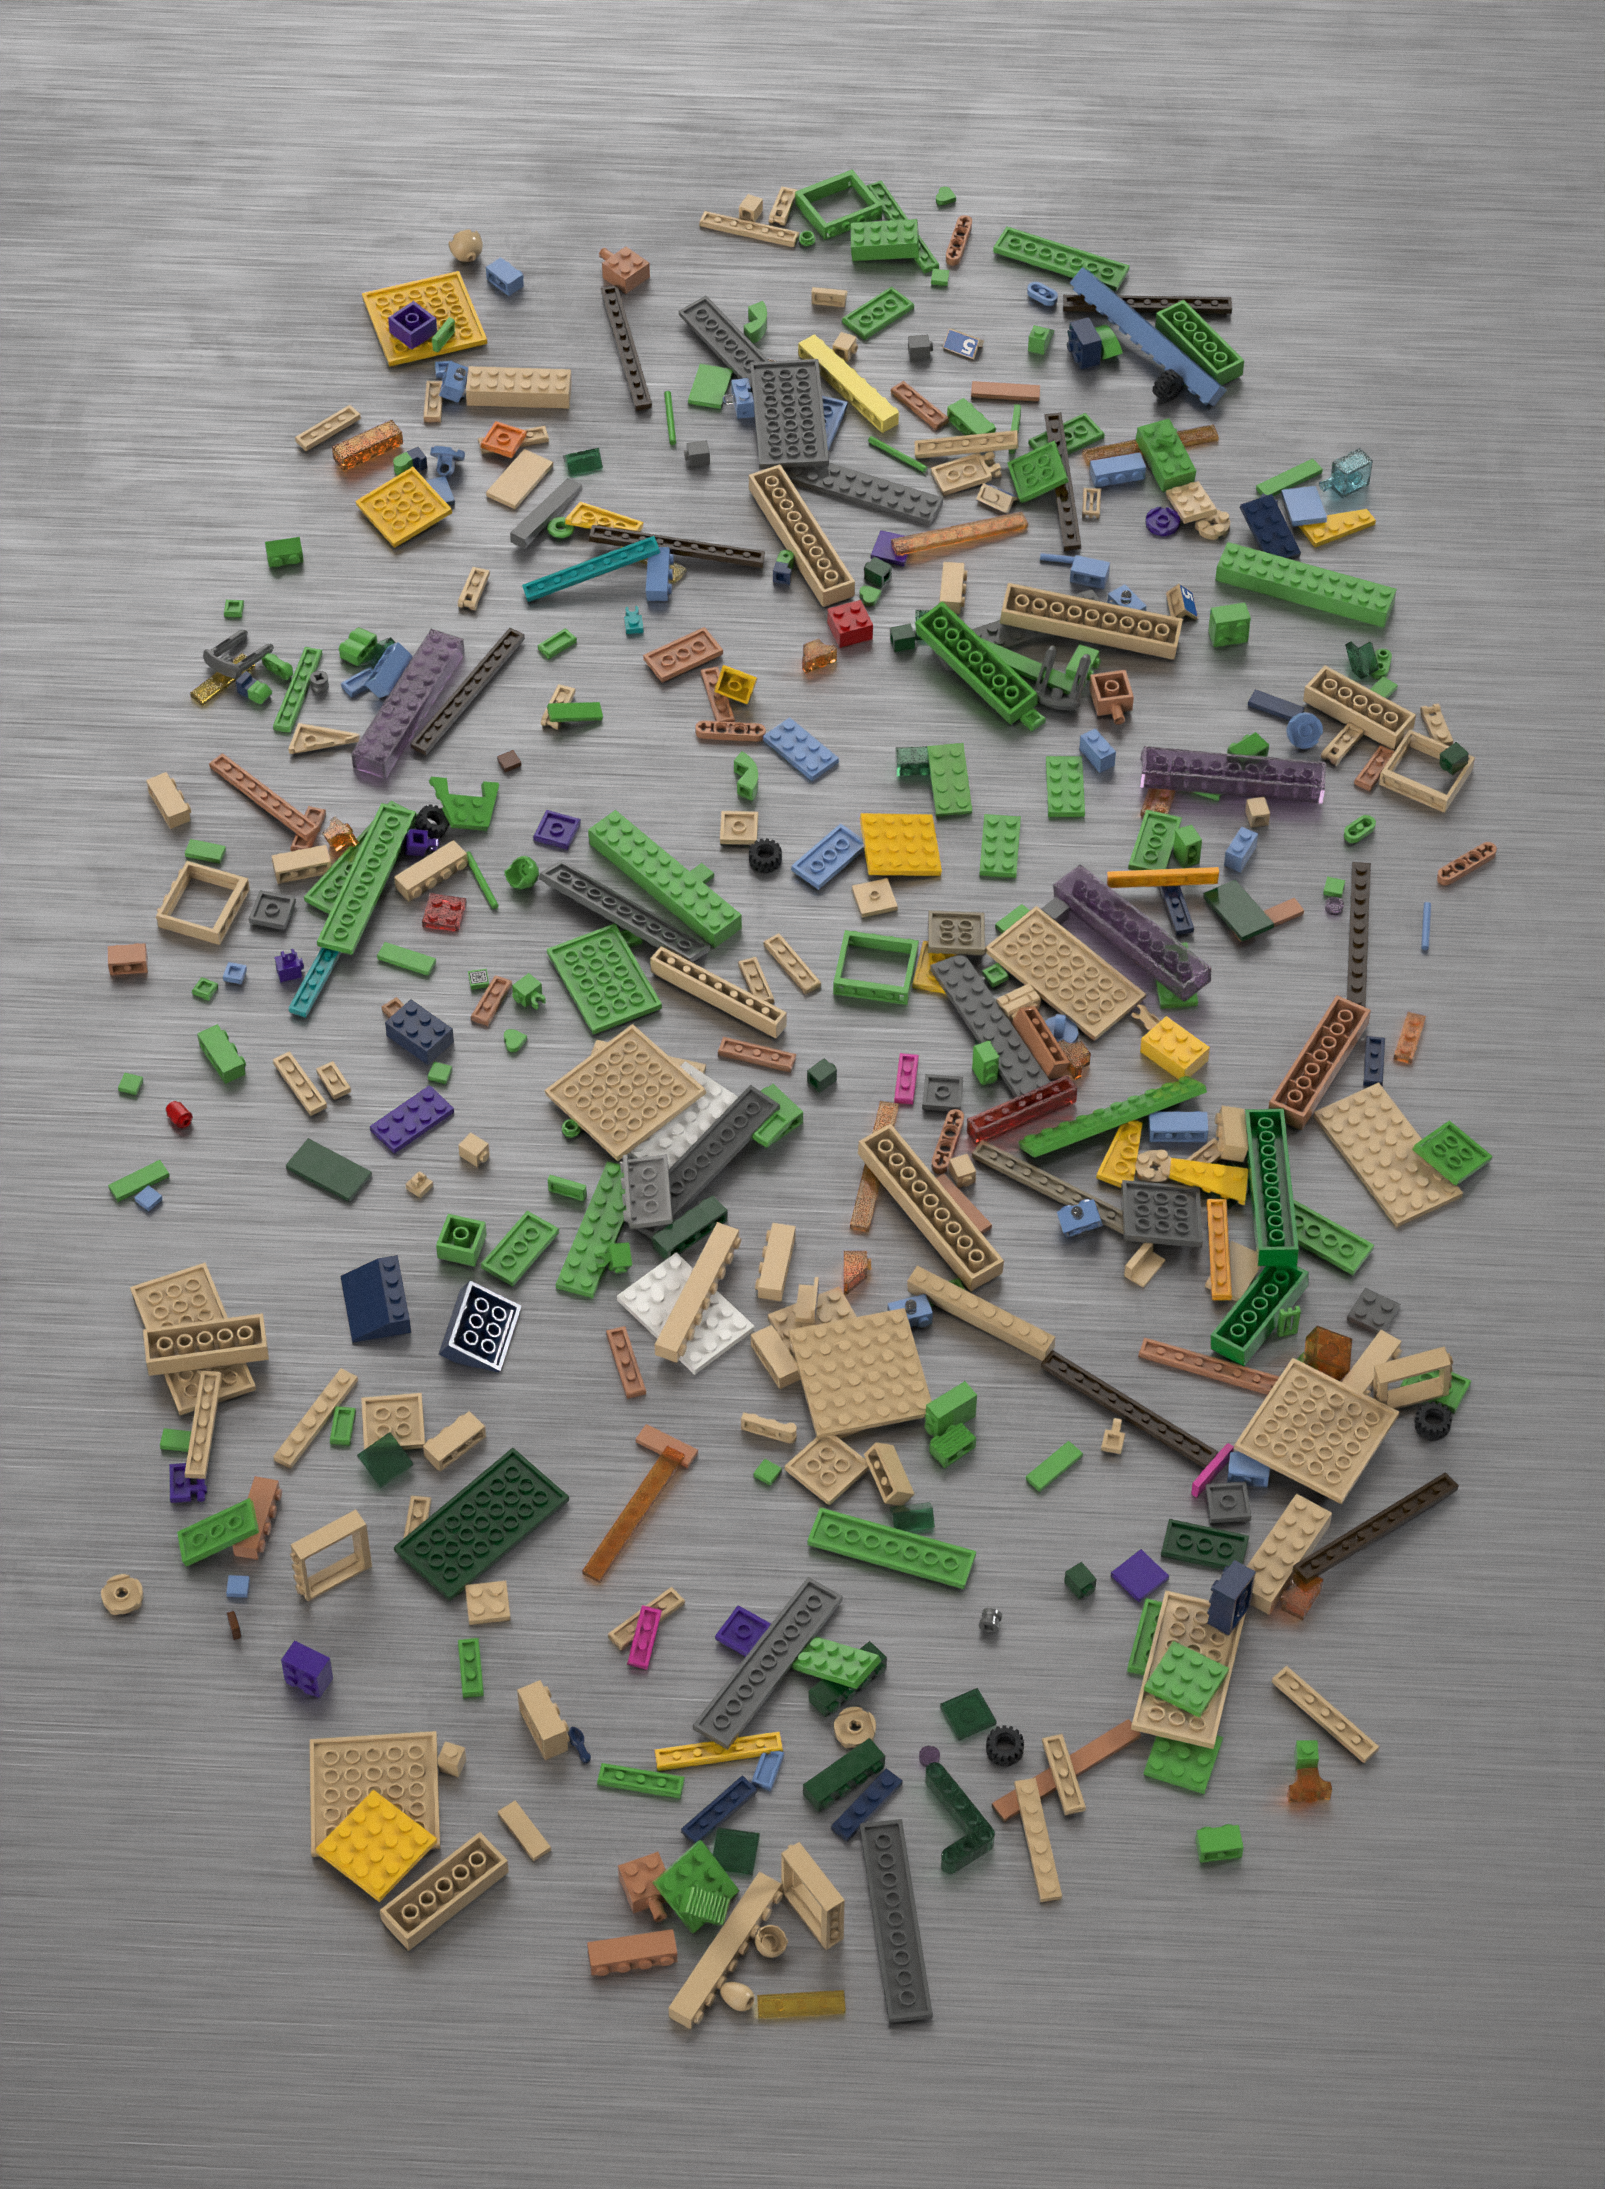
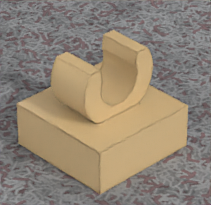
M418 1172L405 1185L407 1190L421 1199L433 1187V1181L428 1179L422 1172Z

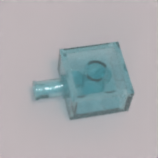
M1361 448L1332 462L1331 476L1319 482L1320 489H1323V492L1332 488L1343 499L1370 484L1373 460Z

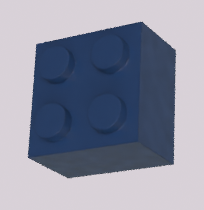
M1089 317L1070 322L1069 330L1067 331L1069 337L1067 349L1073 354L1075 363H1078L1081 369L1099 365L1102 339Z

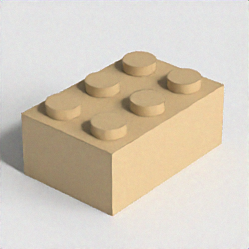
M541 1680L518 1689L519 1711L544 1759L547 1760L568 1751L567 1742L570 1739L567 1732L569 1728L566 1721L560 1719V1711L557 1704L551 1702V1693L548 1687H544Z

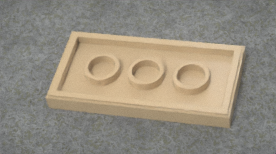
M524 449L486 491V496L516 509L552 469L553 462Z

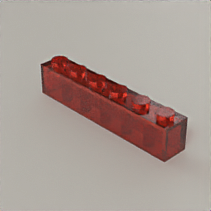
M1066 1075L968 1118L967 1134L976 1146L981 1140L989 1141L1075 1103L1077 1100V1087L1070 1077Z

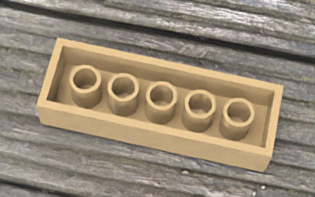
M469 366L466 384L467 406L569 409L572 386L571 370Z
M1326 665L1305 686L1304 702L1346 725L1350 722L1364 730V735L1393 751L1399 746L1409 729H1414L1416 714Z
M263 1313L143 1330L149 1376L269 1360Z
M1298 1494L1295 1495L1247 1565L1248 1568L1256 1571L1250 1605L1270 1615L1296 1576L1292 1571L1293 1565L1312 1553L1330 1526L1332 1512Z
M479 1832L380 1909L381 1922L410 1951L509 1873L508 1860Z

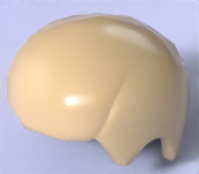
M767 1925L761 1927L757 1932L755 1944L757 1950L763 1956L774 1958L785 1951L788 1939L784 1931L778 1926Z

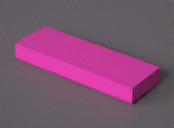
M900 1053L894 1103L913 1105L919 1055Z
M1229 1443L1226 1444L1195 1479L1191 1490L1193 1496L1198 1498L1204 1491L1205 1484H1210L1229 1462L1230 1452H1233L1234 1446Z
M644 1605L641 1606L627 1665L647 1670L662 1610Z

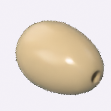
M727 1982L720 1988L723 2000L731 2008L738 2011H747L752 2007L755 1996L753 1991L746 1985L737 1982Z

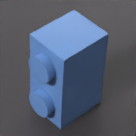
M501 257L486 266V279L506 295L510 296L524 287L522 272L515 269Z
M1076 555L1070 572V582L1104 589L1109 576L1110 562Z
M1096 728L1080 736L1079 750L1099 773L1115 766L1116 751Z
M1241 827L1225 852L1224 866L1241 873L1256 849L1258 833Z
M1230 1452L1227 1483L1246 1481L1247 1486L1267 1488L1270 1467L1241 1452Z

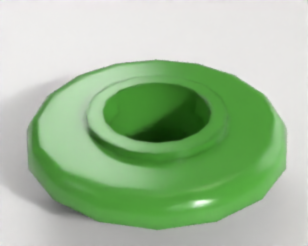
M557 517L549 522L547 530L553 537L565 538L573 534L575 526L566 525V517Z

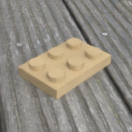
M1199 481L1166 490L1167 498L1184 524L1217 514V508Z

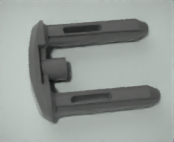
M239 630L211 650L205 649L203 659L213 670L225 676L238 679L243 671L260 661L267 653H272L274 646L272 644H265L237 664L233 663L232 657L228 654L218 658L246 639L248 631Z
M1050 646L1046 651L1034 689L1037 693L1038 703L1058 710H1075L1080 707L1078 701L1091 663L1090 655L1084 654L1080 659L1069 698L1061 699L1063 691L1058 688H1053L1051 696L1044 693L1057 654L1056 648ZM1079 679H1080L1077 692H1075V691H1076V688H1077L1078 681H1079Z

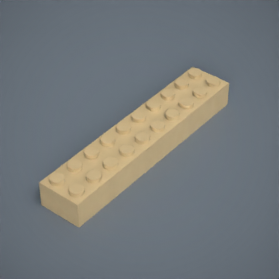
M777 465L750 474L749 491L785 548L793 552L795 564L822 607L855 596L854 579L782 466Z
M1012 583L1007 585L1000 617V624L1173 660L1175 659L1183 621L1181 618Z
M891 1124L859 1141L858 1155L970 1292L1003 1273L1004 1260Z

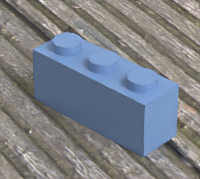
M1140 452L1090 461L1089 474L1095 488L1145 479L1146 466Z
M659 547L661 553L648 558L646 579L647 601H668V595L672 594V584H669V580L673 579V569H670V565L674 563V556L670 554V547Z
M399 642L388 646L364 684L378 698L391 695L395 690V684L402 679V673L410 666L409 662L413 656Z
M1156 1111L1149 1114V1142H1207V1112Z

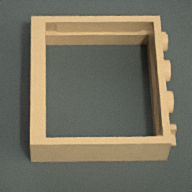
M1409 729L1382 770L1379 785L1445 813L1472 772L1475 757L1469 755L1468 764L1461 768L1463 771L1448 794L1441 793L1394 772L1410 747L1437 759H1440L1441 752L1450 747Z
M186 861L184 867L179 870L176 881L172 882L168 895H165L161 908L157 909L155 918L157 919L158 927L220 945L250 891L248 878ZM191 878L234 890L213 929L170 917Z
M1444 1346L1374 1365V1399L1396 1410L1449 1395V1388L1452 1387L1450 1381L1452 1380L1451 1372H1453L1451 1365L1453 1364L1452 1356L1446 1352ZM1439 1370V1377L1388 1390L1389 1383Z
M357 1510L291 1544L292 1553L290 1557L294 1563L292 1568L295 1572L293 1577L297 1583L295 1588L298 1594L305 1597L307 1602L372 1567L367 1526ZM352 1535L353 1554L310 1577L307 1576L305 1564L307 1558Z
M800 1842L795 1845H789L788 1849L781 1853L782 1893L821 1945L827 1950L844 1939L845 1900Z

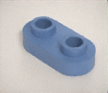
M1032 282L1027 287L1028 296L1046 306H1052L1057 303V292L1044 284Z

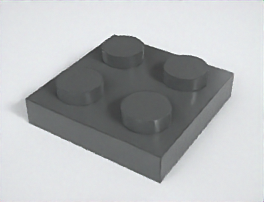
M260 890L249 916V923L285 930L295 906L296 898Z
M925 1074L922 1109L941 1111L958 1109L961 1111L963 1077Z
M1364 1288L1349 1312L1347 1321L1375 1334H1378L1380 1330L1386 1332L1399 1311L1401 1304L1368 1288Z
M1246 1481L1205 1484L1210 1523L1251 1521L1252 1516Z

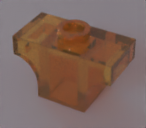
M819 638L803 644L802 669L805 674L837 661V648L834 644L826 645Z
M336 816L329 820V827L322 832L329 845L337 852L348 846L354 847L359 843L352 833L353 829L350 825L342 823Z
M1064 1039L1058 1041L1059 1046L1070 1062L1067 1070L1074 1080L1081 1078L1082 1069L1090 1065L1091 1053L1082 1040L1076 1043H1068Z
M1318 1768L1297 1769L1295 1783L1288 1787V1803L1304 1801L1306 1803H1313L1317 1800H1330L1332 1785L1331 1782L1324 1781L1320 1777Z

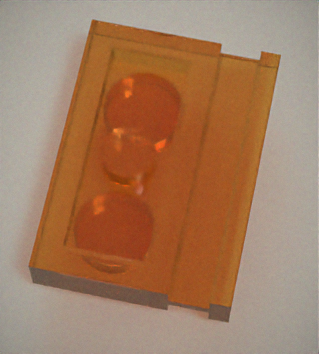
M1150 785L1140 816L1145 815L1146 810L1169 814L1176 791L1162 787L1155 788L1152 787L1153 785Z

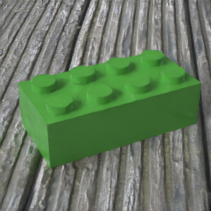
M918 220L851 223L852 261L919 257Z
M1169 418L1137 428L1136 442L1162 492L1194 482L1197 471L1177 433L1173 446L1156 443L1160 425L1174 428Z

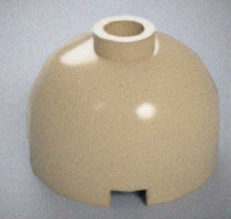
M470 229L460 231L453 236L452 242L449 241L451 253L457 260L462 262L474 261L483 249L481 236L476 230L475 232H471Z

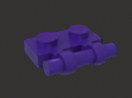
M186 1463L169 1464L170 1502H190L191 1494L197 1495V1501H205V1495L207 1494L205 1479H197V1485H191V1479L196 1478H185Z

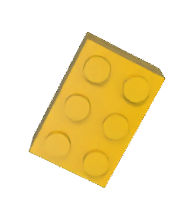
M1167 1016L1141 1038L1140 1052L1178 1080L1184 1076L1191 1077L1208 1062L1210 1047Z

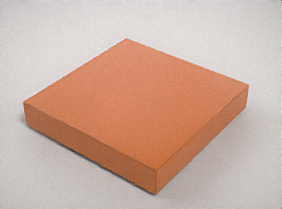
M495 421L481 442V448L512 458L527 436V431Z

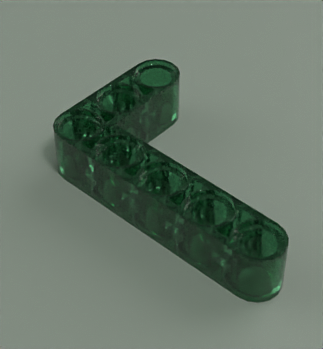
M932 1762L926 1767L925 1783L966 1834L946 1847L941 1853V1869L945 1873L953 1874L993 1848L995 1831L943 1765ZM932 1774H937V1775H939V1776H938V1777H932L931 1775H932ZM943 1790H951L952 1792L946 1793ZM962 1805L964 1808H957L955 1806ZM969 1821H975V1822H977V1823H976V1824H970V1823H968V1822H969ZM981 1837H988L989 1839L983 1840ZM964 1848H971L972 1850L965 1851ZM947 1859H954L955 1861H954V1862H948V1861H946V1860H947Z

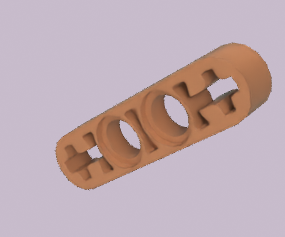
M963 215L957 219L946 251V263L955 266L961 261L972 229V218L970 216ZM958 233H963V234H965V235H964V236H958L957 234H958ZM958 244V245H961V247H958V248H957V247H954L953 245Z
M699 721L695 726V733L701 739L760 742L766 734V729L764 725L758 723ZM723 728L726 732L719 733L717 730ZM741 729L744 733L737 734L735 731Z
M1484 842L1443 866L1437 874L1438 883L1448 886L1491 861L1496 856V845L1491 842ZM1476 857L1479 861L1472 862L1469 858ZM1460 865L1463 866L1465 869L1457 870L1455 866Z
M958 1109L948 1112L932 1157L931 1168L937 1174H943L949 1169V1159L953 1157L964 1124V1114ZM957 1117L958 1119L955 1125H953V1119ZM948 1131H953L956 1135L953 1137H948L945 1135V1133ZM947 1146L950 1148V1151L943 1152L940 1148ZM940 1158H942L943 1164H941V1166H938V1164L940 1163Z

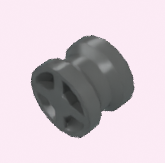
M319 670L311 674L310 681L313 692H326L329 688L327 673Z
M993 1608L983 1609V1618L979 1622V1628L988 1633L998 1632L1000 1626L998 1623L1002 1620V1613Z

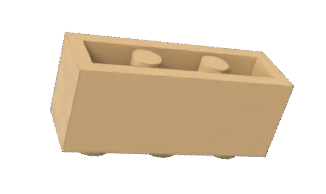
M943 562L940 602L943 601L955 614H960L961 607L965 606V597H962V594H966V584L963 581H967L968 571L964 570L965 563Z
M167 772L146 780L148 792L170 829L190 821L189 813H191V808L188 803L183 801L182 792L180 790L177 791L175 780L170 778Z
M326 845L272 855L277 884L324 875L331 867Z
M1222 1105L1220 1112L1215 1115V1124H1217L1216 1137H1219L1217 1150H1220L1221 1159L1243 1162L1248 1150L1244 1109Z
M770 1325L751 1334L752 1348L779 1389L801 1380L792 1351L788 1345L785 1346L782 1335L778 1330L776 1331Z
M470 1411L465 1415L459 1416L452 1425L443 1428L440 1434L425 1443L423 1446L424 1457L441 1472L486 1437L485 1426Z
M876 1442L864 1453L865 1459L885 1504L903 1506L914 1495V1491L894 1446Z

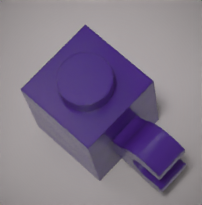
M409 829L405 840V855L423 856L426 850H437L439 839H428L427 830Z
M291 949V953L284 954V951H281L280 956L274 957L280 983L302 978L303 960L302 958L298 959L297 952L294 949Z

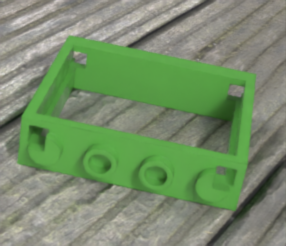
M853 169L795 191L796 206L824 240L851 230V223L872 222L882 218V204ZM853 187L869 207L826 223L810 203Z
M845 930L833 982V994L908 1005L918 957L919 940ZM848 945L910 954L904 987L841 978Z

